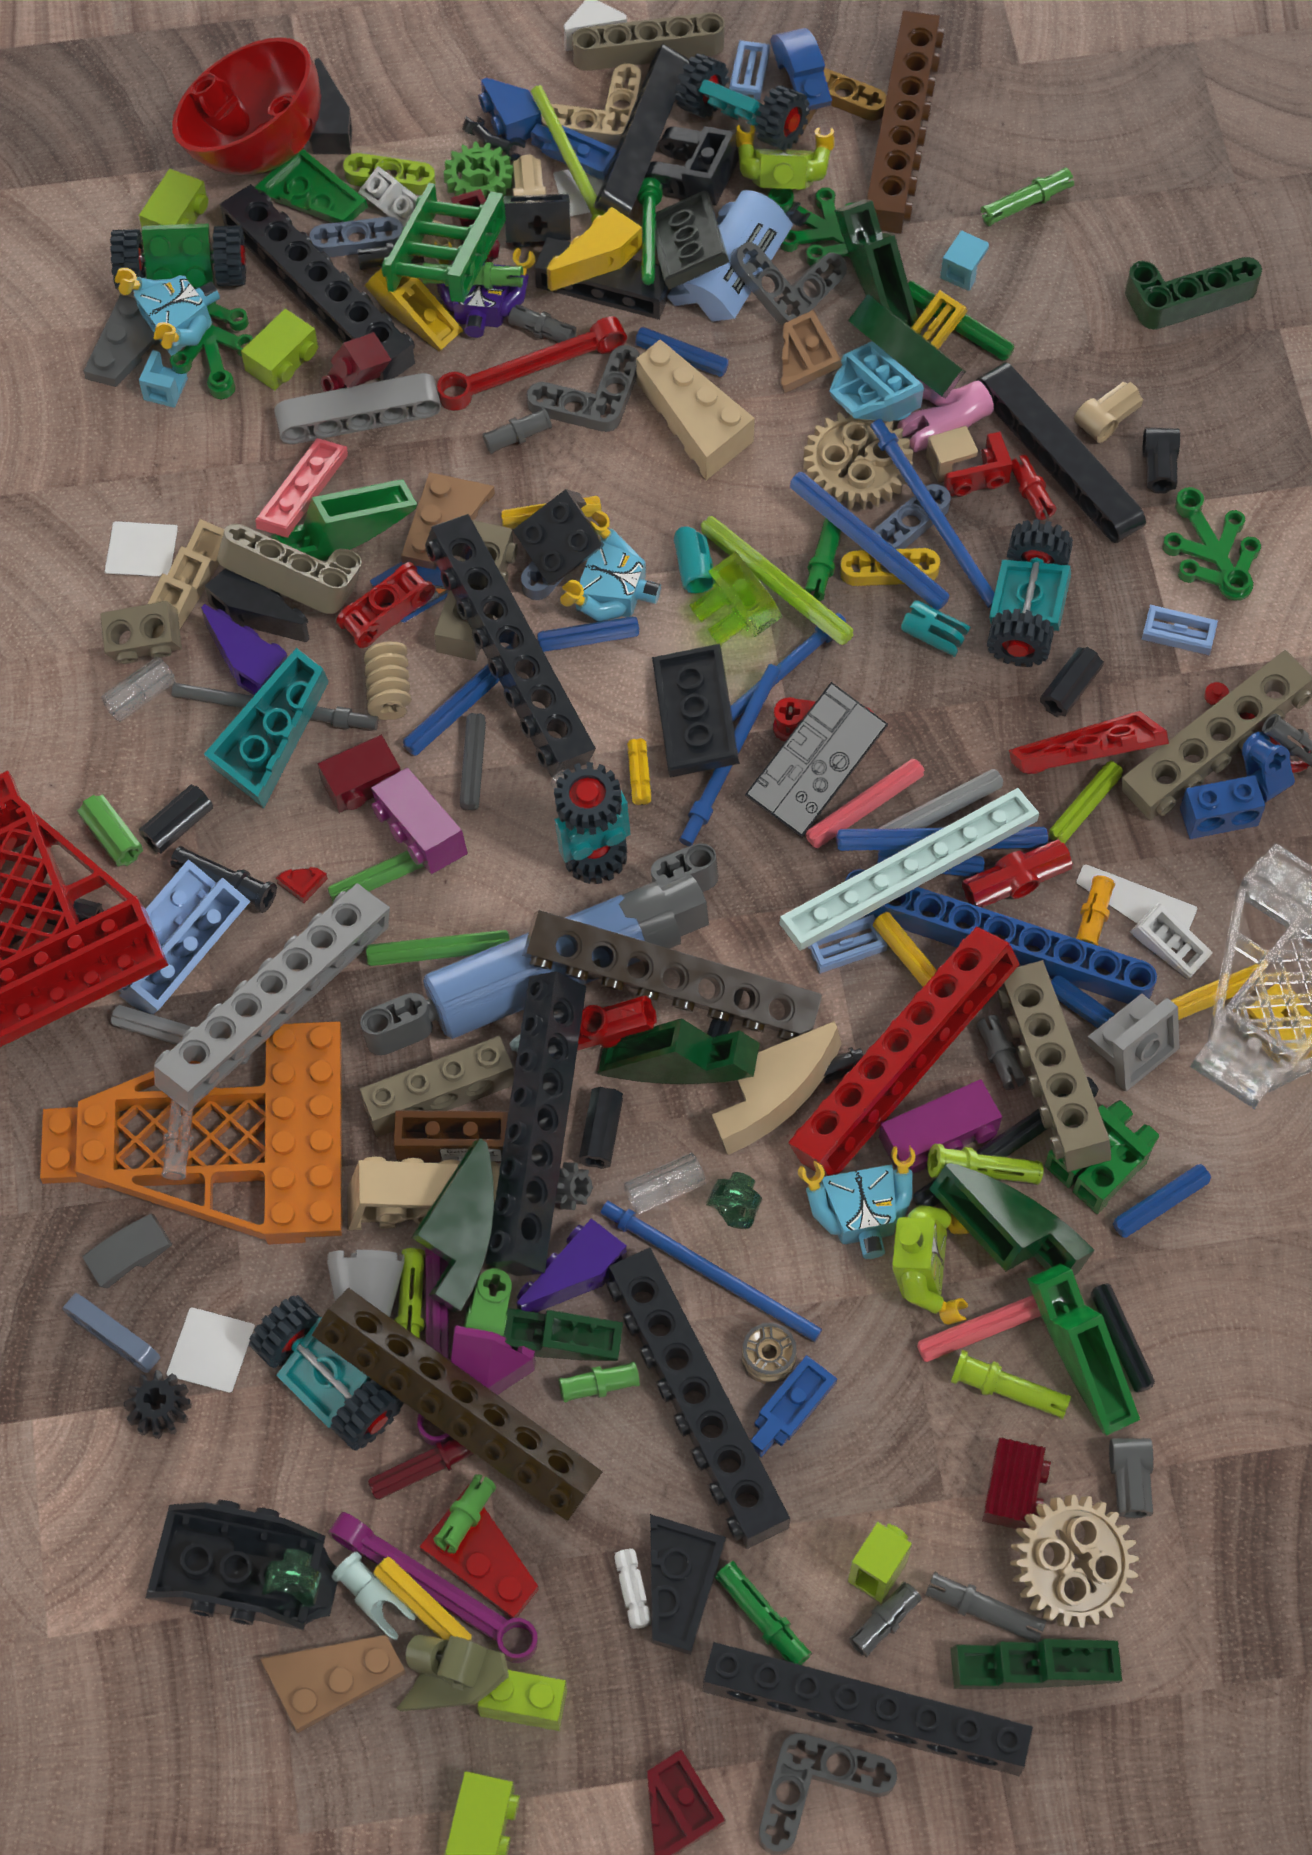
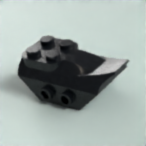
M217 1500L216 1504L207 1502L169 1504L145 1598L190 1607L189 1612L198 1616L213 1617L214 1612L230 1615L229 1620L238 1624L253 1625L254 1620L304 1630L307 1623L330 1616L338 1584L331 1577L337 1566L332 1562L325 1550V1535L286 1518L279 1517L280 1513L268 1508H256V1512L242 1510L238 1503L228 1500Z

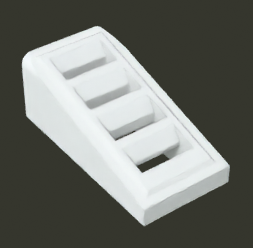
M1161 902L1151 908L1130 931L1143 945L1187 979L1191 978L1213 953ZM1157 921L1161 926L1154 933L1150 927ZM1167 931H1170L1173 935L1165 943L1160 938ZM1179 940H1182L1185 944L1175 953L1171 948ZM1190 949H1193L1196 954L1186 964L1182 958Z

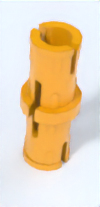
M1101 875L1092 878L1087 903H1084L1081 907L1080 914L1082 920L1076 939L1099 945L1098 941L1103 923L1108 921L1110 915L1108 905L1115 887L1114 880Z

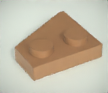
M814 310L784 323V347L782 349L783 377H781L784 393L842 366L841 359Z

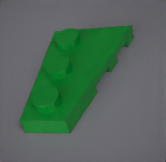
M304 149L283 165L275 168L255 186L260 193H266L274 202L331 223L353 221L368 208L365 198Z

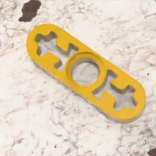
M928 548L896 549L933 581L937 578L940 558L935 551ZM865 550L848 552L841 560L840 576L848 585L904 584L893 573L883 571L880 567L881 563ZM920 562H926L929 569L923 570ZM870 563H875L874 572L871 573ZM852 565H858L860 572H854Z

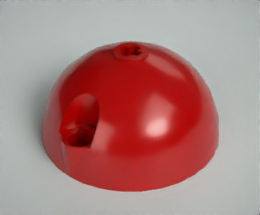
M268 38L242 46L215 62L192 83L178 103L172 122L173 135L176 141L193 159L212 170L234 176L265 173L295 157L312 135L319 118L321 90L317 69L307 48L299 41L291 38Z

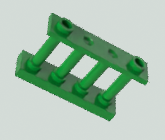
M428 183L423 194L418 196L416 207L389 257L384 258L382 274L386 277L388 291L395 292L403 276L445 282V285L449 287L451 301L464 303L506 221L503 193L490 192L485 203L481 204L480 207L437 201L435 184ZM436 215L471 219L475 220V222L468 228L434 223L433 220ZM425 235L464 240L463 245H459L458 248L421 242ZM414 255L454 261L452 266H448L447 269L410 264Z

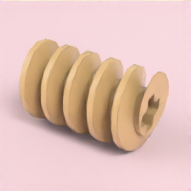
M390 641L378 643L369 647L364 654L365 675L367 677L365 681L366 688L368 689L366 692L368 713L372 716H378L382 720H394L404 717L407 713L405 707L411 703V695L408 693L410 691V683L407 681L409 679V671L406 669L408 667V658L405 657L408 652L407 646L403 643Z

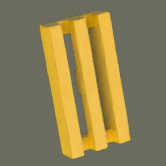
M939 290L911 327L920 333L941 304L945 302L947 305L923 335L925 339L930 341L952 310L956 309L931 341L938 349L967 313V308Z

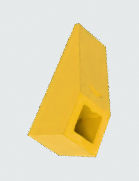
M611 207L603 216L596 217L586 232L581 236L575 237L570 243L569 248L560 256H555L550 261L547 267L548 289L554 291L621 269L642 249V227Z

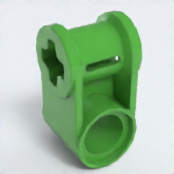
M491 1268L485 1270L480 1275L473 1291L464 1327L495 1332L501 1336L504 1335L507 1321L506 1312L512 1289L511 1279L505 1271ZM489 1284L496 1285V1296L489 1295Z

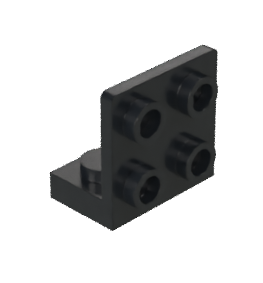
M568 489L562 491L513 529V532L534 564L550 585L557 583L604 546V543L581 510L587 503L580 493Z

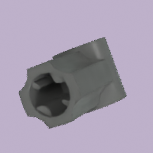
M1151 1438L1110 1439L1109 1465L1111 1474H1115L1117 1512L1120 1517L1140 1519L1152 1516L1153 1514L1150 1474L1153 1472L1154 1456Z

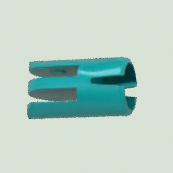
M680 527L675 532L674 544L682 587L689 593L706 592L716 584L707 537L697 532L694 528Z
M915 600L910 606L911 612L906 613L903 619L901 630L955 657L958 652L957 647H960L965 640L963 635H967L971 627L929 605Z

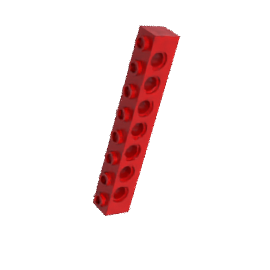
M978 926L961 941L954 953L937 969L927 984L914 995L912 1001L900 1015L892 1020L886 1031L867 1049L865 1055L852 1070L845 1074L839 1085L820 1103L812 1116L803 1126L797 1129L788 1143L800 1163L815 1172L816 1168L813 1161L819 1163L824 1169V1177L837 1175L845 1168L877 1131L881 1123L889 1117L1020 965L1009 942Z

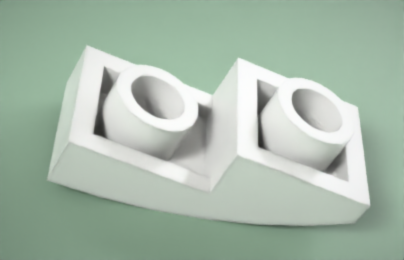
M379 166L376 167L358 191L388 216L398 219L403 227H405L413 213L418 198Z

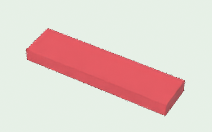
M316 438L255 519L256 529L287 538L307 512L311 498L321 493L348 456L347 447Z

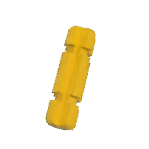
M642 738L631 739L627 743L632 802L635 805H647L651 802L647 744Z

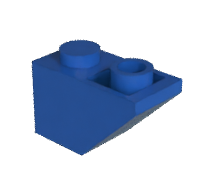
M490 78L481 79L482 94L478 95L479 103L484 113L489 112L495 134L497 136L501 135L502 138L507 140L514 137H519L523 140L530 139L531 131L537 123L542 125L541 112L529 90Z

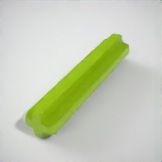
M1114 761L1107 762L1050 828L1049 838L1053 841L1059 839L1060 842L1066 843L1122 777V767Z

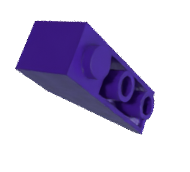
M203 604L201 609L205 625L238 686L255 696L287 659V653L278 644H269L262 640L252 628L248 626L241 627L233 622L231 617L223 610L216 609L215 611L206 604Z
M592 1218L584 1227L578 1225L566 1240L568 1245L558 1255L555 1252L547 1259L545 1273L541 1274L535 1282L530 1280L521 1288L517 1295V1310L537 1313L602 1287L609 1280V1266L627 1258V1245Z

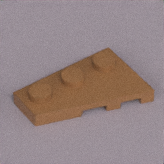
M429 472L401 554L402 563L411 562L415 566L435 570L438 565L429 559L425 548L431 527L469 514L471 519L475 520L481 506L485 501L489 502L495 494V487Z
M387 1635L260 1659L297 1733L406 1674Z

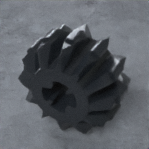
M158 1370L155 1371L151 1381H148L145 1375H140L139 1380L142 1386L140 1388L129 1386L128 1392L133 1398L124 1401L126 1411L131 1412L127 1417L129 1424L138 1425L137 1430L143 1436L152 1429L154 1437L160 1439L164 1428H167L169 1433L175 1435L177 1430L174 1423L176 1421L187 1423L188 1417L183 1411L192 1407L191 1400L185 1397L189 1392L186 1384H178V1378L175 1374H170L164 1380L161 1371ZM163 1399L165 1404L160 1403L161 1408L153 1410L151 1405L156 1406L155 1401Z

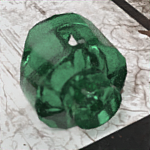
M733 1172L730 1179H718L714 1182L706 1205L714 1206L728 1226L738 1229H749L754 1223L762 1203V1197L753 1189L756 1181L752 1177L741 1172Z
M287 1549L283 1561L269 1562L261 1595L264 1596L273 1590L284 1591L297 1598L304 1607H313L316 1603L322 1573L310 1567L311 1554L300 1550Z

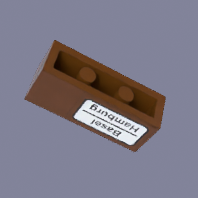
M396 1110L394 1149L397 1162L408 1158H418L423 1160L424 1163H439L443 1160L461 1161L471 1144L481 1138L487 1142L490 1160L501 1163L509 1111Z

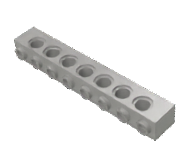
M358 883L348 892H341L328 910L323 914L318 913L309 922L308 927L299 936H292L278 955L274 958L266 959L260 966L258 973L249 981H242L227 1001L223 1004L215 1005L208 1013L207 1019L197 1028L191 1027L187 1030L177 1046L171 1051H164L157 1058L154 1065L155 1086L185 1110L190 1111L362 953L369 944L374 942L388 929L390 907ZM266 992H276V994H268ZM248 1014V1015H252V1016H251V1017H242L241 1015ZM216 1038H226V1040H223V1041H219V1040H215V1039H216ZM191 1061H199V1062H201V1063H199V1064H190L189 1062H191Z

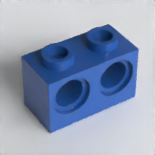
M1255 775L1186 788L1180 806L1189 839L1256 827L1259 825L1265 809V803Z

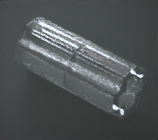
M156 657L103 694L101 698L108 712L116 721L121 722L176 683V680L169 666L160 657Z
M691 1152L625 1182L624 1190L633 1210L638 1215L706 1184V1178L696 1156Z

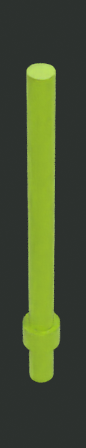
M535 86L530 92L592 215L591 222H593L596 217L604 215L601 211L593 208L597 196L542 86Z

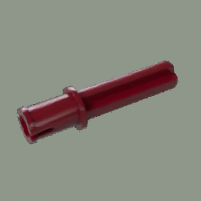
M451 1439L443 1444H440L438 1441L436 1442V1447L370 1478L368 1485L375 1499L381 1500L445 1468L448 1471L452 1470V1465L474 1455V1453L455 1439Z

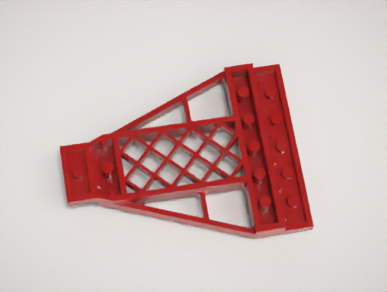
M7 770L1 773L0 871L6 860L16 863L9 875L0 873V883H4L0 891V916L4 908L14 910L8 923L0 921V931L3 932L0 936V1047L169 966L148 913L138 897L133 896L37 815L30 805L21 799L10 772ZM26 843L21 853L12 852L13 849ZM59 845L92 874L65 886L51 847ZM37 847L40 851L42 859L33 857ZM28 865L37 867L31 880L21 878ZM47 874L50 877L52 885L43 883ZM104 885L124 900V902L82 922H79L73 906L76 899ZM16 886L26 889L20 901L10 899ZM38 892L48 894L41 907L32 905ZM57 901H59L63 912L53 910ZM26 913L36 915L30 929L20 926ZM48 919L58 921L52 934L41 932ZM14 935L25 937L18 950L8 948Z

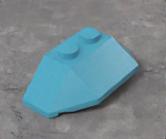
M873 341L843 355L841 360L842 366L837 371L829 391L831 397L855 419H882V421L891 422L893 420L905 419L912 411L921 408L924 392L923 384Z

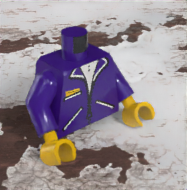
M448 241V247H452L451 243ZM520 248L513 252V261L517 266H523V274L510 277H523L522 288L493 286V289H485L484 285H472L464 303L451 301L448 286L437 284V292L447 310L454 312L455 321L458 324H465L464 331L468 336L474 338L482 337L485 326L500 327L504 318L510 315L511 309L517 304L522 305L525 300L529 278L526 272L535 262L534 254L529 251L528 260L525 263H520L519 261L521 255ZM438 259L439 264H449L448 260ZM494 264V266H508V265H497V264Z

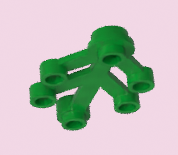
M772 188L769 192L768 197L777 203L784 212L788 211L794 203V193L791 189ZM821 188L816 193V205L822 209L824 219L799 205L797 208L799 212L803 214L811 213L805 224L813 229L790 230L780 245L783 251L793 252L797 250L799 244L834 240L839 243L838 245L822 247L821 245L810 246L806 252V262L809 266L824 255L833 252L842 257L848 256L850 258L835 214V192L830 188ZM827 197L829 198V200H823L821 198ZM791 239L793 242H786L785 240ZM817 254L820 255V257L815 258L812 257V255Z
M216 301L206 306L210 318L213 317L228 323L234 331H242L249 325L248 316L244 309L235 308L229 310L216 304ZM236 318H243L238 322L234 321ZM211 324L197 345L186 346L183 351H178L170 357L172 369L177 374L189 372L193 360L204 346L211 370L207 379L210 394L216 399H227L234 394L236 385L232 374L224 370L217 342L237 351L238 355L242 357L241 350L243 348L241 346L251 342L253 337L249 334L236 336ZM181 360L185 361L183 364H177Z
M1193 487L1183 488L1177 495L1175 509L1180 516L1190 520L1203 544L1185 539L1181 534L1172 532L1164 538L1163 551L1169 556H1177L1182 552L1215 563L1219 570L1215 571L1205 568L1193 559H1186L1181 562L1178 570V577L1183 582L1192 583L1198 579L1218 586L1221 594L1230 600L1239 601L1246 599L1251 594L1254 586L1253 579L1248 571L1252 561L1260 553L1261 542L1252 536L1245 537L1239 547L1240 558L1236 567H1234L1228 555L1237 533L1241 532L1244 527V514L1238 510L1227 512L1223 522L1224 530L1220 540H1218L1201 512L1204 503V496L1201 491ZM1229 520H1237L1239 524H1232ZM1176 542L1179 546L1173 547L1168 543ZM1245 546H1252L1255 550L1249 551ZM1184 569H1192L1194 573H1187ZM1231 584H1237L1240 587H1234Z

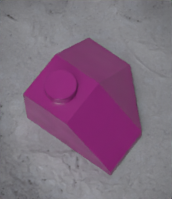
M461 1326L455 1327L451 1362L497 1395L532 1373L536 1365L535 1352L524 1346H519L518 1351L513 1350L509 1344L505 1343L506 1338L495 1332Z

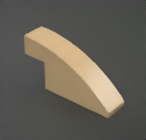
M835 1022L758 1052L754 1077L737 1080L745 1101L712 1114L717 1131L728 1155L754 1143L773 1131L794 1114L812 1095L825 1077L824 1074L828 1066L837 1056L842 1045Z

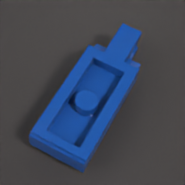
M537 123L531 131V144L541 149V152L548 155V157L566 164L549 128ZM562 126L584 172L604 180L616 148Z
M807 1355L760 1410L758 1419L754 1423V1426L760 1430L752 1438L751 1443L761 1458L774 1442L782 1447L787 1440H790L837 1383L838 1378Z

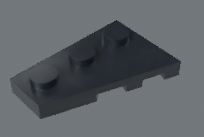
M650 1514L652 1643L691 1655L726 1543V1537Z

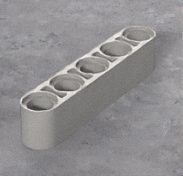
M420 373L287 399L275 406L274 413L282 442L286 444H299L314 441L316 438L324 439L429 418L438 414L441 410V403L434 377L430 374Z

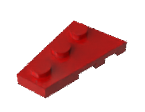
M467 1486V1487L464 1489V1491L460 1494V1496L457 1498V1500H460V1499H461V1497L463 1496V1494H464V1492L466 1491V1489L468 1488V1486ZM485 1507L479 1513L481 1516L480 1521L475 1527H470L458 1546L456 1553H448L449 1544L445 1551L439 1548L434 1542V1537L439 1533L450 1516L449 1508L419 1546L420 1550L509 1618H517L539 1590L537 1583Z

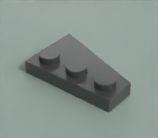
M120 294L83 371L85 379L117 387L142 361L141 356L153 344L157 346L161 342L153 338L154 332L142 317L135 298Z

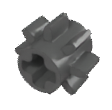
M564 1162L563 1167L560 1168L555 1203H560L561 1209L575 1210L576 1204L586 1205L587 1199L592 1192L593 1186L588 1176L589 1170L578 1169V1163Z

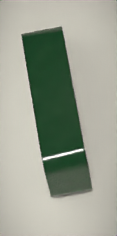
M1241 257L1165 282L1158 268L1153 263L1137 261L1130 267L1125 295L1138 320L1144 327L1153 330L1161 329L1252 299L1258 289L1262 266L1254 258Z

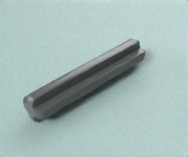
M470 713L466 720L460 790V807L463 810L474 811L479 808L486 717L481 713Z

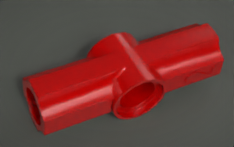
M1057 839L1025 854L1022 851L1009 853L1001 858L995 867L962 881L965 898L969 904L984 908L1009 896L1013 899L1025 897L1032 893L1041 882L1071 870L1073 863L1070 852L1065 843Z
M644 995L604 1008L598 1005L585 1007L583 1009L577 1051L596 1045L611 1048L623 1037L653 1029L654 1024L657 1023V1016L651 999Z

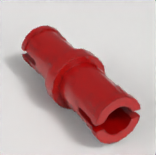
M1019 456L1022 462L1021 466L1017 458H1014L1012 460L1011 472H1013L1020 485V494L1023 498L1028 499L1037 519H1046L1043 513L1044 509L1050 518L1055 514L1057 508L1045 490L1046 483L1044 479L1036 474L1028 456Z

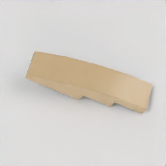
M201 519L187 547L181 546L168 575L162 573L148 604L168 601L178 610L180 628L205 590L204 585L210 581L219 565L217 556L224 529ZM159 625L154 629L153 638H158L162 635L164 625Z

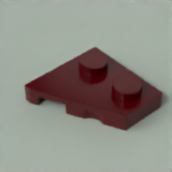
M682 1749L647 1771L654 1855H677L726 1823L724 1816Z

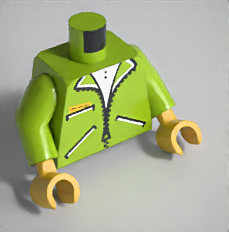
M737 125L735 139L736 145L739 147L740 171L745 178L752 179V182L758 187L807 189L813 185V182L821 181L826 176L830 151L834 148L833 128H831L828 135H820V128H817L815 130V151L754 149L755 126H750V132H743L740 130V125Z
M918 1206L908 1214V1217L897 1219L893 1271L903 1299L934 1314L939 1312L941 1320L947 1325L965 1321L966 1318L961 1316L958 1310L968 1308L967 1302L963 1298L944 1302L941 1292L947 1239L946 1228L954 1235L969 1232L949 1210L930 1206Z

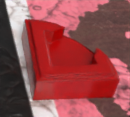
M310 867L309 869H289L276 877L277 884L303 904L328 879L326 872L315 867Z

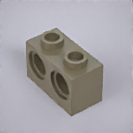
M168 601L100 613L104 653L117 661V663H134L138 661V657L148 655L153 658H164L170 656L171 651L182 649L178 610ZM159 625H164L162 635L158 638H153L154 629ZM130 631L129 640L124 644H119L120 636L124 632Z

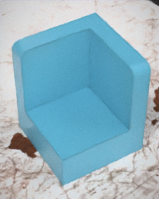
M961 230L943 257L940 278L969 291L975 283L977 266L988 251L989 243Z
M152 350L139 378L143 399L175 408L187 382V373L177 374L172 368L164 367L160 352Z

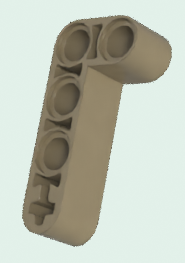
M240 524L228 525L224 529L217 556L218 562L224 568L326 614L337 613L341 610L354 591L362 564L361 557L349 549L335 550L325 563Z

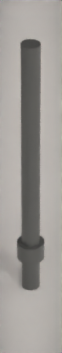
M174 683L172 687L173 697L244 708L254 697L252 695ZM316 706L310 718L311 720L333 723L334 727L349 729L350 726L377 730L379 723L378 716L354 713L351 708L337 706L336 709Z

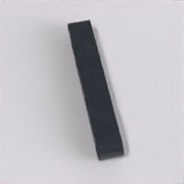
M661 44L651 61L595 200L593 208L604 214L613 207L626 217L629 215L674 104L675 94L678 93L675 90L676 84H680L681 81L678 79L680 73H684L683 66L685 64L689 65V58L665 44Z
M1007 362L1002 363L977 378L976 381L982 382L991 395L994 406L993 411L1111 542L1118 543L1146 525L1145 515L1135 500L1012 365Z

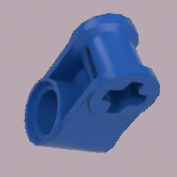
M1256 732L1250 735L1242 748L1247 776H1256L1264 803H1266L1295 783L1291 769L1290 752L1282 745L1273 744L1269 736L1263 732Z

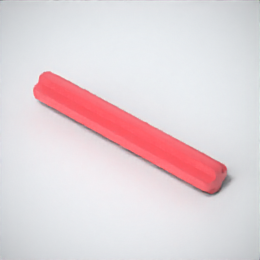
M917 759L909 760L808 829L806 832L808 842L814 848L821 847L836 837L838 830L849 828L922 778L925 771L923 766Z
M1031 1295L924 1338L918 1342V1351L925 1362H929L1040 1317L1041 1313L1034 1296Z

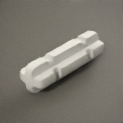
M634 1549L621 1550L616 1552L614 1557L617 1571H621L619 1580L625 1606L629 1608L627 1613L630 1627L632 1629L644 1628L651 1624L649 1607L645 1606L647 1599L640 1569H636L638 1567L636 1552Z

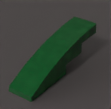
M469 1306L465 1310L464 1323ZM507 1308V1321L503 1337L506 1338L505 1343L509 1344L513 1350L518 1351L519 1346H524L533 1350L535 1357L587 1361H618L623 1322L547 1310L545 1314Z
M1043 1639L1038 1643L999 1642L994 1646L955 1645L950 1648L954 1689L1050 1688L1111 1684L1123 1681L1118 1641Z

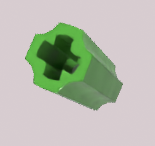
M93 795L83 801L82 806L77 810L79 817L116 866H128L136 861L139 854L143 851L142 845L104 795Z

